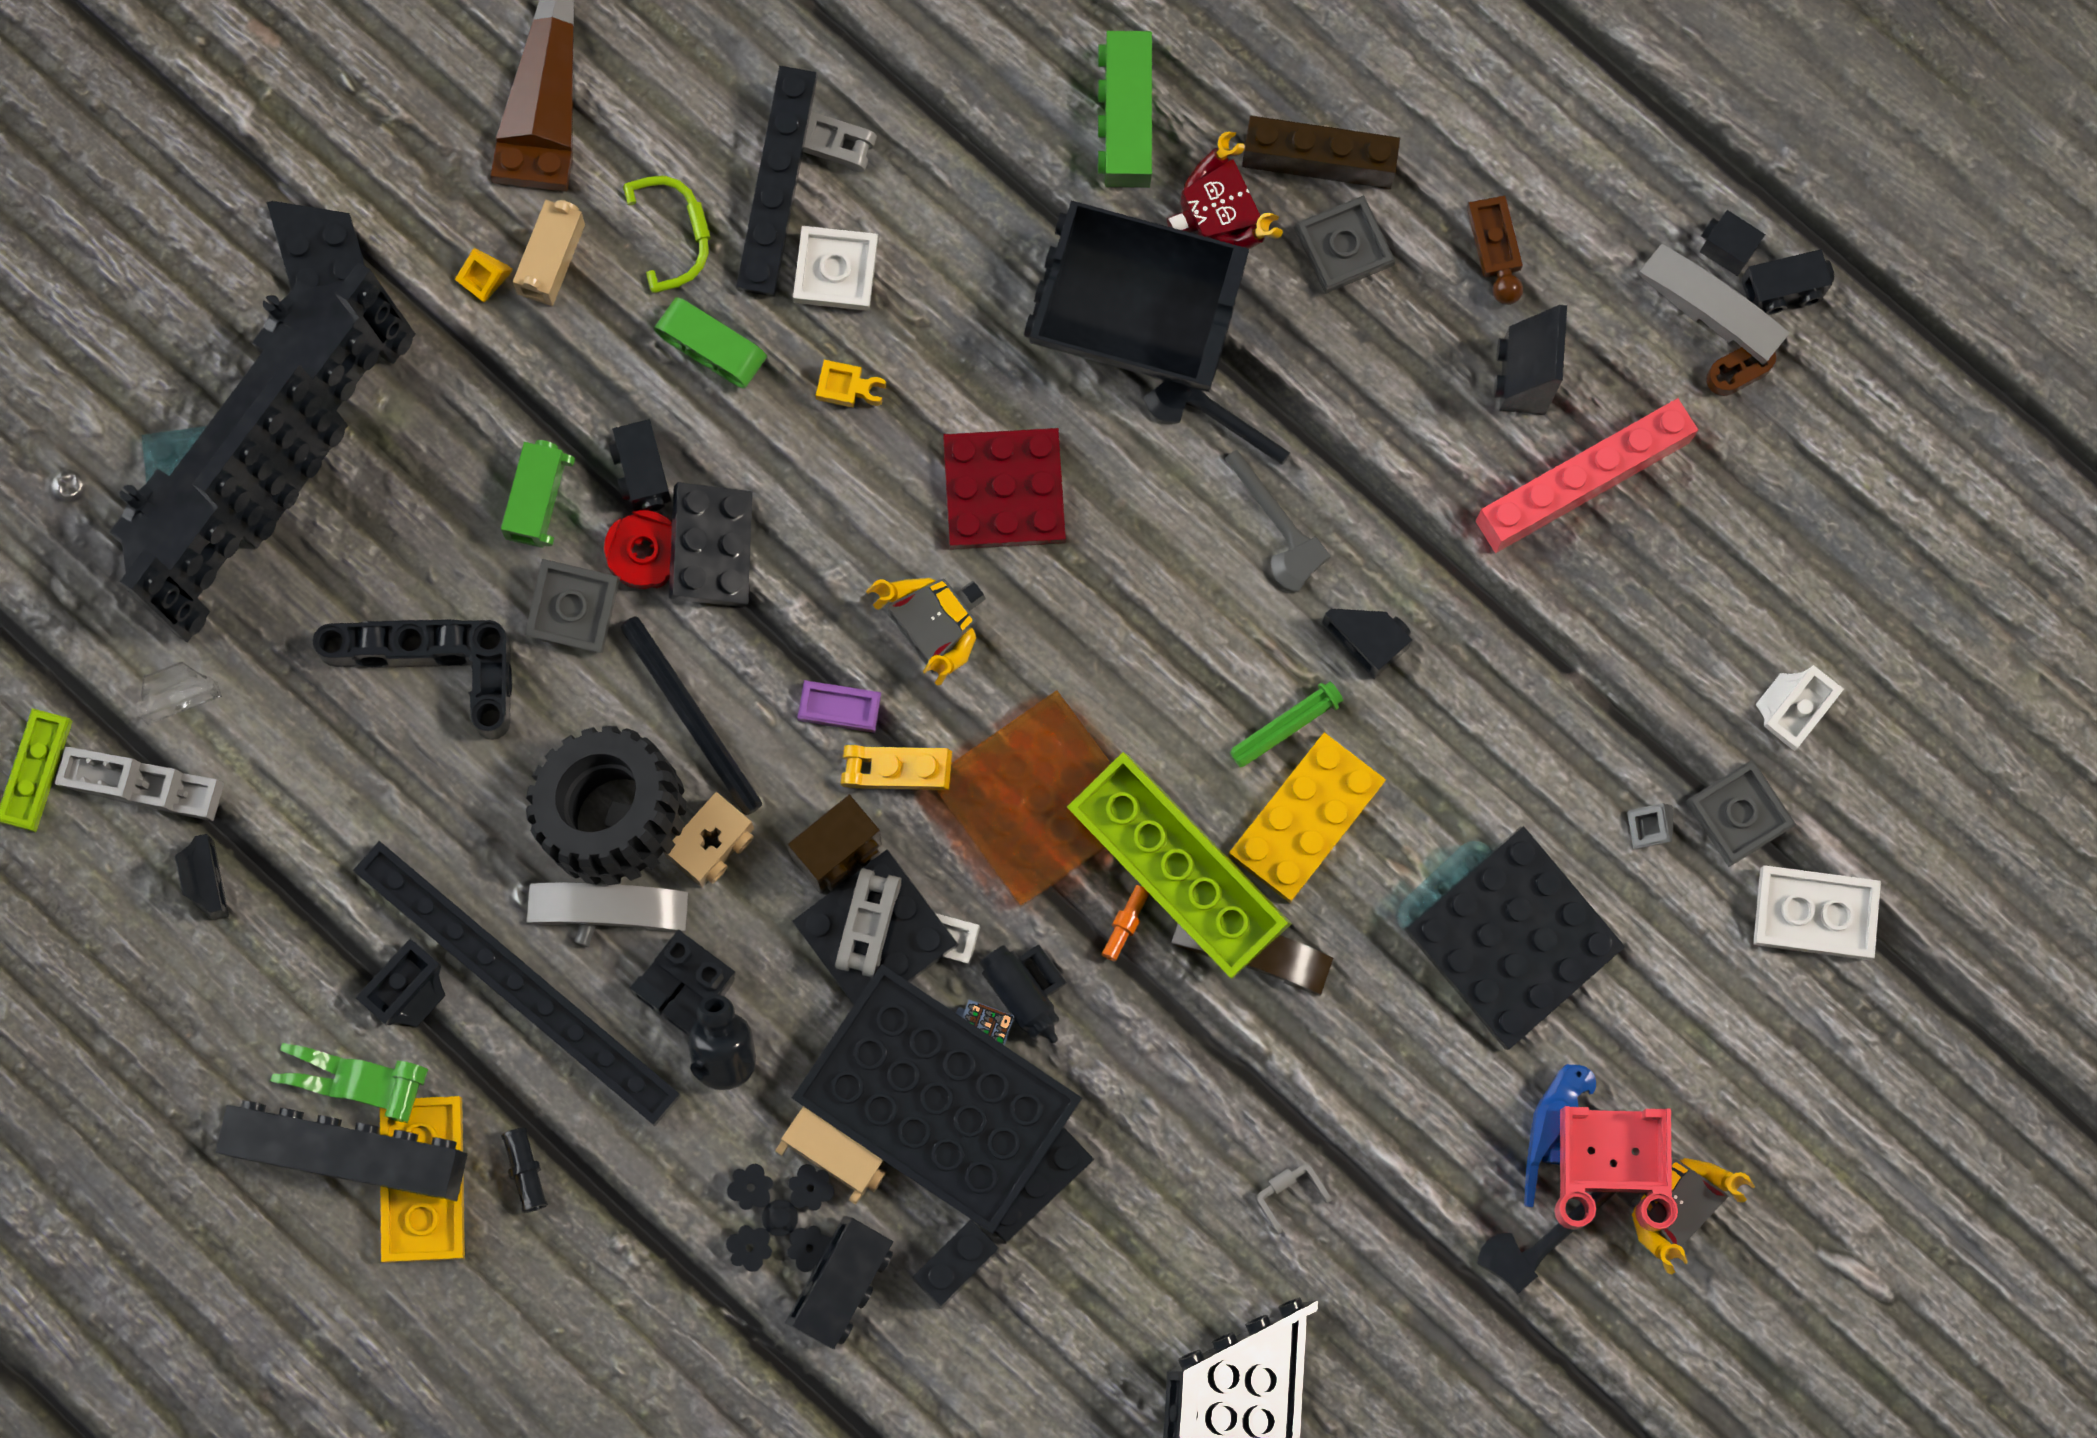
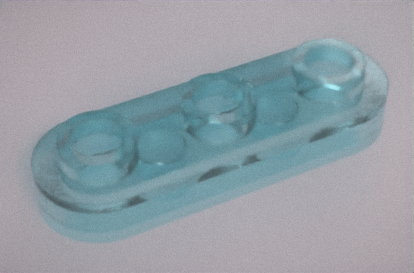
M1470 841L1459 847L1401 901L1396 911V919L1399 926L1404 930L1412 922L1409 917L1411 909L1416 908L1422 913L1441 896L1437 889L1440 882H1445L1449 887H1452L1471 870L1466 865L1467 856L1475 857L1479 863L1492 852L1491 849L1478 841Z

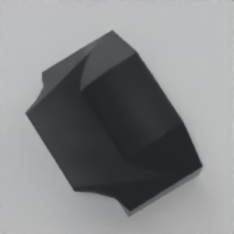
M208 834L195 836L189 846L175 855L182 895L192 900L197 908L213 920L229 917L215 842Z
M410 938L357 995L356 999L386 1026L400 1023L418 1027L446 996L439 977L441 965Z

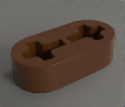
M1743 347L1718 359L1709 369L1706 376L1708 388L1719 396H1728L1765 377L1771 371L1776 362V353L1774 352L1769 360L1762 364V367L1759 363L1749 367L1745 366L1752 355ZM1720 369L1724 374L1735 369L1738 373L1732 377L1730 385L1726 380L1721 382L1717 380Z

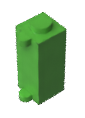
M536 440L535 444L524 442L501 527L505 540L541 548L553 545L554 537L547 535L555 500L564 466H573L575 457L564 454L562 450L558 449L556 444L545 440Z

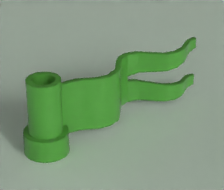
M282 1043L280 1051L311 1063L336 1076L335 1079L300 1073L272 1074L271 1082L303 1088L333 1098H345L386 1109L384 1117L408 1123L419 1085H424L428 1069L405 1061H397L395 1069L363 1060L340 1058L311 1048Z

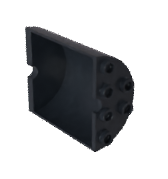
M1071 200L1067 214L1060 212L1055 229V235H1059L1060 239L1057 247L1050 246L1044 266L1046 269L1044 279L1039 281L1034 299L1036 304L1033 315L1029 314L1024 337L1030 338L1031 344L1210 392L1229 329L1249 249Z

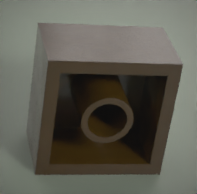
M849 794L787 845L792 861L817 891L822 894L827 889L830 891L834 890L849 878L847 873L859 864L861 867H864L880 854L878 848L882 845L879 828Z

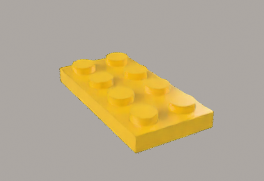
M1324 732L1230 850L1228 856L1287 902L1291 903L1383 786L1386 779Z
M461 1096L415 1098L408 1123L384 1117L386 1109L379 1108L380 1135L393 1137L394 1130L418 1134L417 1142L431 1144L433 1137L457 1142L455 1149L463 1152V1108ZM464 1174L457 1201L380 1187L382 1263L465 1259Z

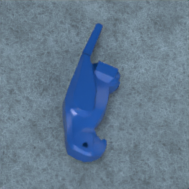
M1564 1065L1557 1072L1534 1111L1526 1165L1525 1207L1530 1208L1534 1206L1538 1168L1541 1159L1544 1163L1560 1165V1110L1565 1106L1579 1107L1577 1097L1584 1092H1588L1589 1095L1593 1094L1596 1089L1595 1075L1585 1066Z

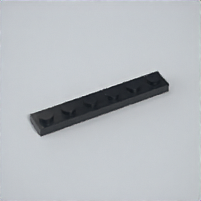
M779 65L738 274L737 290L775 297L818 78L817 72Z

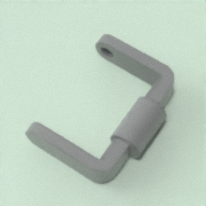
M1308 1164L1301 1165L1292 1172L1287 1168L1268 1181L1270 1186L1259 1192L1256 1197L1257 1204L1278 1235L1283 1232V1229L1264 1199L1273 1193L1277 1195L1296 1183V1178L1307 1173L1326 1203L1332 1201L1331 1196L1319 1177Z

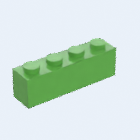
M1107 31L1106 43L1098 44V67H1105V80H1098V102L1105 103V115H1098V138H1105V151H1098V174H1105V187L1150 188L1152 177V31Z

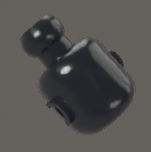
M722 995L707 996L697 1007L696 1015L698 1020L689 1033L688 1045L692 1062L690 1069L693 1075L708 1088L730 1090L747 1082L755 1070L756 1053L752 1030L746 1020L735 1014V1008L728 998Z

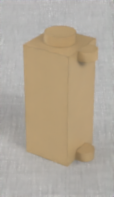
M545 199L513 279L517 295L550 306L554 305L585 227L582 212L574 204L564 200L552 202Z
M804 1106L781 1138L782 1141L775 1150V1152L783 1156L789 1147L820 1169L827 1171L829 1175L854 1190L849 1201L855 1205L867 1189L875 1192L887 1173L881 1169L885 1164L884 1160Z

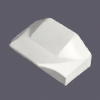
M1812 665L1811 668L1801 673H1780L1756 703V706L1765 719L1764 727L1795 751L1844 688Z

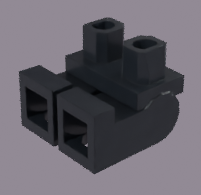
M678 929L645 973L639 976L631 985L630 990L635 997L659 1015L663 1013L667 1021L689 1036L691 1028L698 1020L696 1013L700 1002L710 995L725 996L735 980L736 972Z

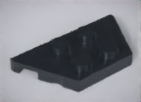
M277 201L266 202L291 290L298 281L312 288L345 280L358 262L365 266L350 213Z

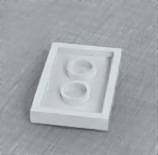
M1763 865L1760 868L1753 945L1871 961L1875 958L1881 881Z

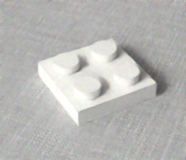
M802 226L793 303L869 311L878 234Z

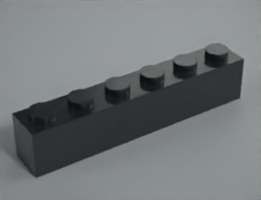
M242 1100L241 1107L226 1106L215 1153L441 1199L458 1200L468 1153L455 1149L457 1144L455 1141L433 1137L432 1143L426 1144L417 1142L418 1134L394 1130L393 1137L380 1135V1127L359 1122H356L354 1130L341 1127V1119L318 1115L317 1122L303 1120L304 1112L287 1108H280L279 1115L265 1112L266 1105L245 1100Z

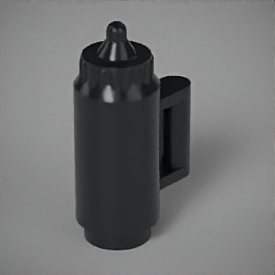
M1039 944L1019 957L1014 950L1009 951L1005 945L1000 946L980 961L979 964L984 969L982 975L1010 1014L1014 1016L1015 1021L1022 1030L1027 1031L1033 1039L1042 1036L1047 1038L1050 1043H1056L1058 1037L1055 1034V1025L1060 1020L1048 996L1061 989L1067 982ZM1031 959L1050 985L1045 990L1041 989L1023 964Z

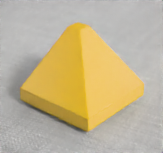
M474 248L454 280L481 301L486 302L513 269L507 264Z

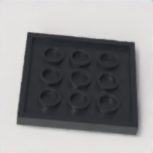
M1524 826L1519 827L1404 928L1406 933L1505 1050H1510L1625 948L1623 943Z

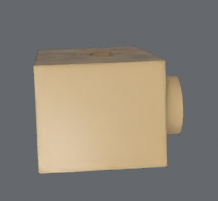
M715 792L682 829L681 834L672 840L676 845L669 854L665 853L666 858L701 888L708 881L713 884L726 871L728 866L725 862L735 851L737 854L742 853L753 840L754 836L750 834L754 830L753 823L718 792ZM719 835L720 846L717 849L714 846H710L705 850L704 838L708 836L714 839Z

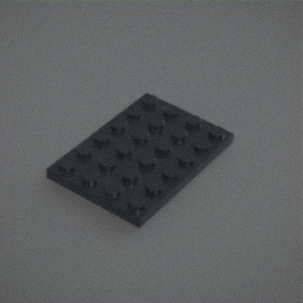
M881 964L792 1097L793 1100L992 1234L1083 1099L883 964Z

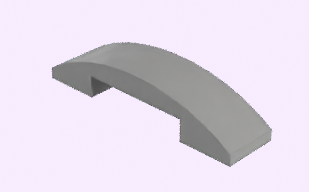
M532 883L529 888L527 924L557 926L585 924L641 927L650 931L676 932L679 929L682 932H686L689 893L671 889L620 884Z

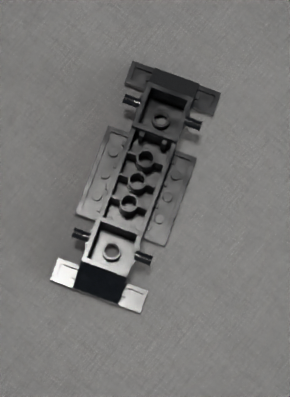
M359 262L345 280L312 288L298 281L282 301H279L275 295L267 296L268 302L263 300V307L268 311L269 317L262 330L252 342L261 353L171 475L169 476L157 468L148 482L138 491L133 485H125L123 487L127 493L122 490L120 491V497L127 503V506L120 519L110 531L123 547L126 573L120 582L156 619L187 643L193 635L201 631L206 623V617L211 612L198 599L199 595L213 584L219 568L227 558L233 556L238 550L240 540L243 539L257 549L263 540L268 539L273 534L276 523L285 510L295 504L299 491L308 479L318 473L322 460L331 448L337 446L343 439L348 424L337 412V409L353 395L356 384L363 374L376 364L379 354L382 358L394 364L399 356L404 355L411 347L416 333L371 269Z

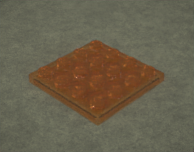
M1058 690L952 762L949 790H935L1020 908L1105 849L1101 842L1078 820L1067 806L1111 763Z

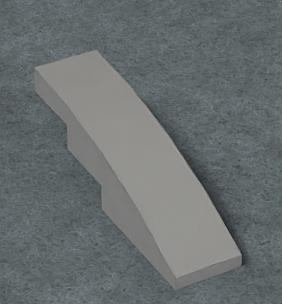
M1663 244L1657 248L1637 273L1694 322L1701 319L1725 341L1730 343L1734 340L1762 364L1769 360L1790 333L1729 285Z
M65 747L55 785L75 791L214 821L224 783L217 779L184 774L176 769L144 764L132 758Z

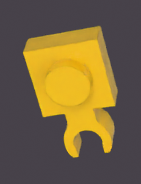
M824 359L816 391V400L854 408L855 399L858 397L863 398L870 405L880 406L882 405V397L872 396L869 391L873 387L886 389V381L879 377L861 379L862 367Z

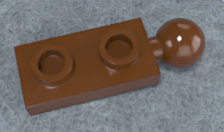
M1506 196L1468 202L1467 212L1484 278L1497 276V280L1493 284L1495 299L1504 305L1514 304L1523 294V285L1516 276L1512 275V272L1521 271L1523 264Z

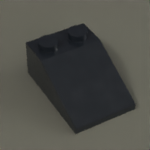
M1567 305L1555 306L1509 326L1505 337L1498 339L1496 360L1503 363L1502 375H1496L1494 397L1500 398L1499 411L1546 414L1563 380Z

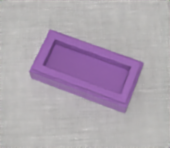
M804 680L797 718L798 721L875 733L881 692Z

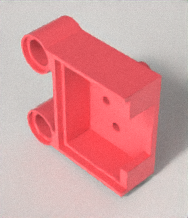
M1565 1106L1560 1110V1198L1554 1210L1555 1217L1560 1225L1574 1230L1580 1229L1593 1220L1596 1213L1595 1201L1585 1191L1646 1193V1197L1640 1200L1635 1212L1640 1226L1648 1231L1655 1232L1663 1230L1674 1223L1677 1218L1678 1208L1677 1203L1672 1198L1671 1109L1603 1111L1589 1110V1107ZM1576 1199L1584 1205L1585 1215L1582 1220L1575 1221L1568 1217L1565 1210L1568 1200ZM1651 1201L1660 1202L1665 1207L1666 1217L1662 1223L1654 1222L1649 1218L1647 1207Z

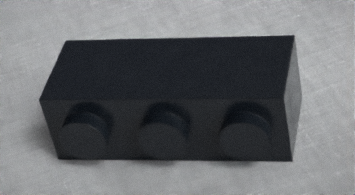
M843 1216L788 1315L785 1324L833 1350L837 1344L842 1345L853 1328V1323L850 1320L857 1307L862 1309L872 1294L873 1287L870 1284L877 1271L882 1273L889 1264L893 1252L889 1249L894 1241L852 1217Z

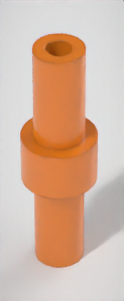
M1140 885L1135 886L1124 910L1118 911L1112 923L1114 930L1102 952V956L1110 961L1115 962L1128 936H1133L1140 922L1138 916L1149 896L1144 887Z

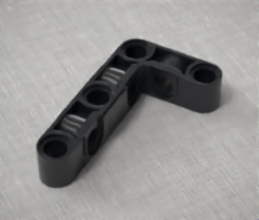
M447 619L330 623L321 626L314 633L313 647L321 659L329 666L423 667L471 665L472 691L468 692V694L470 695V717L473 725L481 736L491 740L501 738L509 730L510 699L512 695L511 645L505 630L496 621ZM494 634L501 637L500 643L494 649L488 650L481 647V643L486 636ZM412 636L422 638L421 644L416 650L405 651L403 649V643L407 638ZM341 638L343 640L342 646L338 651L333 653L324 651L325 644L330 639ZM494 710L500 713L498 722L493 726L481 724V717L487 711Z

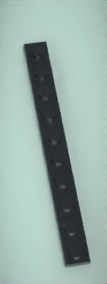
M378 841L353 869L355 874L653 1126L657 1125L681 1097L675 1089L381 841Z

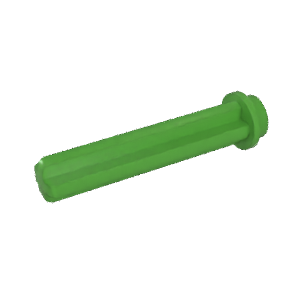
M1331 681L1327 684L1322 682L1318 684L1319 690L1234 746L1230 754L1239 767L1246 766L1330 708L1337 710L1339 708L1338 704L1343 701L1338 689Z

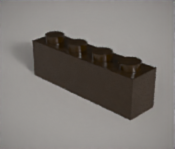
M1250 115L1242 167L1391 189L1396 174L1400 137Z

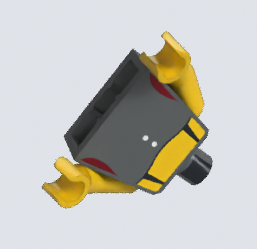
M932 578L904 579L890 583L879 579L866 590L867 594L874 592L880 596L873 604L875 609H881L888 602H892L888 605V616L926 666L923 673L926 674L930 670L932 673L935 671L939 674L934 682L936 685H942L948 674H951L968 661L976 641V634L974 632L976 630V620L970 610L986 600L983 592L974 581H971L956 593L945 579L935 581Z
M1689 1158L1672 1159V1198L1677 1203V1218L1672 1225L1663 1230L1653 1232L1644 1229L1638 1223L1635 1212L1640 1200L1646 1197V1193H1638L1631 1200V1203L1634 1207L1632 1218L1639 1242L1656 1258L1662 1260L1664 1269L1668 1274H1674L1675 1270L1670 1260L1679 1258L1684 1264L1688 1263L1682 1246L1729 1197L1724 1191L1729 1190L1736 1201L1743 1203L1747 1199L1737 1189L1745 1184L1755 1188L1753 1182L1745 1173L1733 1174L1713 1163ZM1651 1201L1647 1207V1214L1652 1221L1662 1223L1666 1217V1210L1660 1202Z

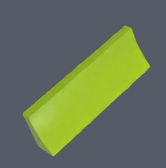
M1122 752L1067 806L1078 820L1231 979L1292 925L1129 754Z

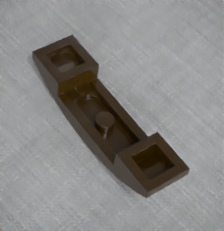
M1178 924L1171 944L1208 957L1209 955ZM1279 935L1246 967L1284 980V984L1321 996L1334 958Z

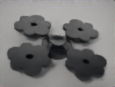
M751 1164L745 1171L743 1169L735 1170L732 1175L734 1182L730 1183L727 1188L728 1197L733 1201H739V1206L743 1210H749L753 1205L758 1208L765 1207L762 1213L764 1228L753 1230L750 1226L743 1225L740 1227L738 1234H732L727 1238L726 1248L732 1253V1264L734 1266L744 1265L745 1269L750 1272L758 1271L763 1265V1259H768L772 1255V1249L767 1245L770 1240L769 1233L775 1236H785L791 1233L790 1242L792 1245L787 1249L788 1257L796 1260V1267L800 1271H811L820 1260L831 1237L821 1235V1230L817 1226H810L807 1231L803 1228L795 1229L798 1223V1213L795 1207L804 1208L808 1206L810 1210L816 1211L821 1207L822 1202L832 1199L834 1188L827 1182L829 1180L828 1172L825 1170L816 1171L815 1167L810 1164L802 1165L797 1171V1176L790 1178L788 1181V1187L793 1191L790 1196V1203L785 1200L770 1202L771 1197L768 1190L773 1187V1180L768 1176H764V1169L759 1164ZM748 1184L754 1185L753 1191L747 1190ZM807 1185H813V1192L807 1191ZM746 1245H753V1251L748 1252ZM806 1245H812L813 1251L807 1252Z

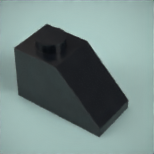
M1331 608L1325 613L1322 624L1374 679L1406 652L1412 642L1409 636L1411 632L1407 625L1396 616L1392 618L1385 611Z

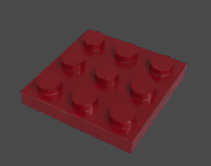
M1059 428L943 434L950 550L1066 543Z

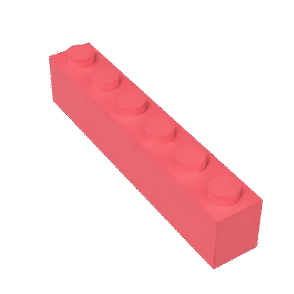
M1679 398L1482 508L1475 522L1496 554L1688 445L1698 432V428Z

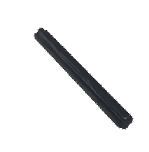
M634 616L626 620L621 625L623 634L745 815H749L757 811L762 806L761 799L639 617Z

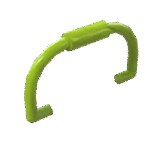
M665 175L646 177L625 183L623 190L627 205L637 203L634 191L657 185H665L677 189L688 202L687 210L695 240L699 243V255L696 263L687 273L673 279L658 282L654 270L646 272L648 284L653 293L673 289L692 281L704 268L709 254L708 240L711 238L701 202H697L692 190L684 183Z

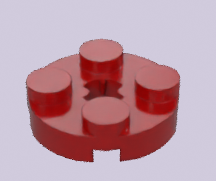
M639 510L632 512L633 515L626 516L622 520L620 518L614 522L605 537L604 553L609 570L613 575L620 577L621 583L636 589L660 588L670 579L672 523L668 518L654 511ZM644 541L651 542L650 549H654L651 556L640 559L637 558V552L632 553L635 545L641 546Z

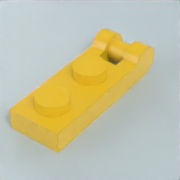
M844 746L843 759L847 760L846 772L841 773L840 785L843 787L860 789L949 790L952 751L948 748ZM862 762H871L870 774L861 773Z

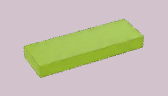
M32 708L0 803L1 824L37 832L73 721L70 718Z

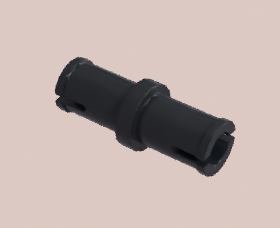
M517 1128L503 1133L501 1138L504 1141L511 1166L508 1174L510 1179L515 1180L522 1212L529 1213L545 1208L548 1203L545 1200L538 1175L541 1167L539 1161H534L527 1129Z

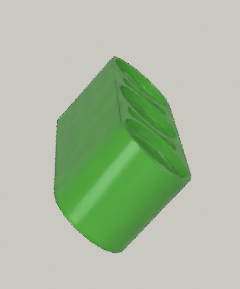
M675 297L654 327L655 333L664 341L742 389L748 386L767 358L765 352L757 345L679 297Z

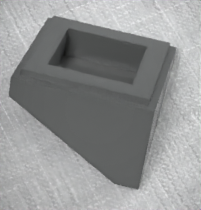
M1661 803L1627 811L1634 850L1672 842V805Z

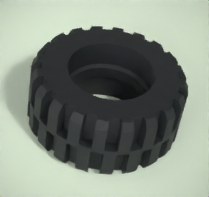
M603 726L602 732H598L594 727L581 731L582 736L574 738L573 735H570L563 739L562 743L564 745L557 751L552 748L544 756L547 759L544 766L538 765L532 777L536 783L528 787L526 799L532 804L526 808L527 821L532 825L530 831L535 840L542 846V849L555 863L575 879L581 877L586 883L595 885L599 884L601 879L607 885L620 884L621 878L625 876L632 881L642 876L640 871L644 868L649 867L652 870L659 865L658 858L662 853L669 854L676 845L672 838L674 834L679 836L684 826V822L679 815H685L687 801L682 796L685 789L681 779L676 774V770L647 737L642 738L638 732L628 728L623 729L621 732L617 726ZM617 779L635 781L636 792L634 801L627 814L618 823L597 832L578 830L580 808L584 800L594 789L606 782Z

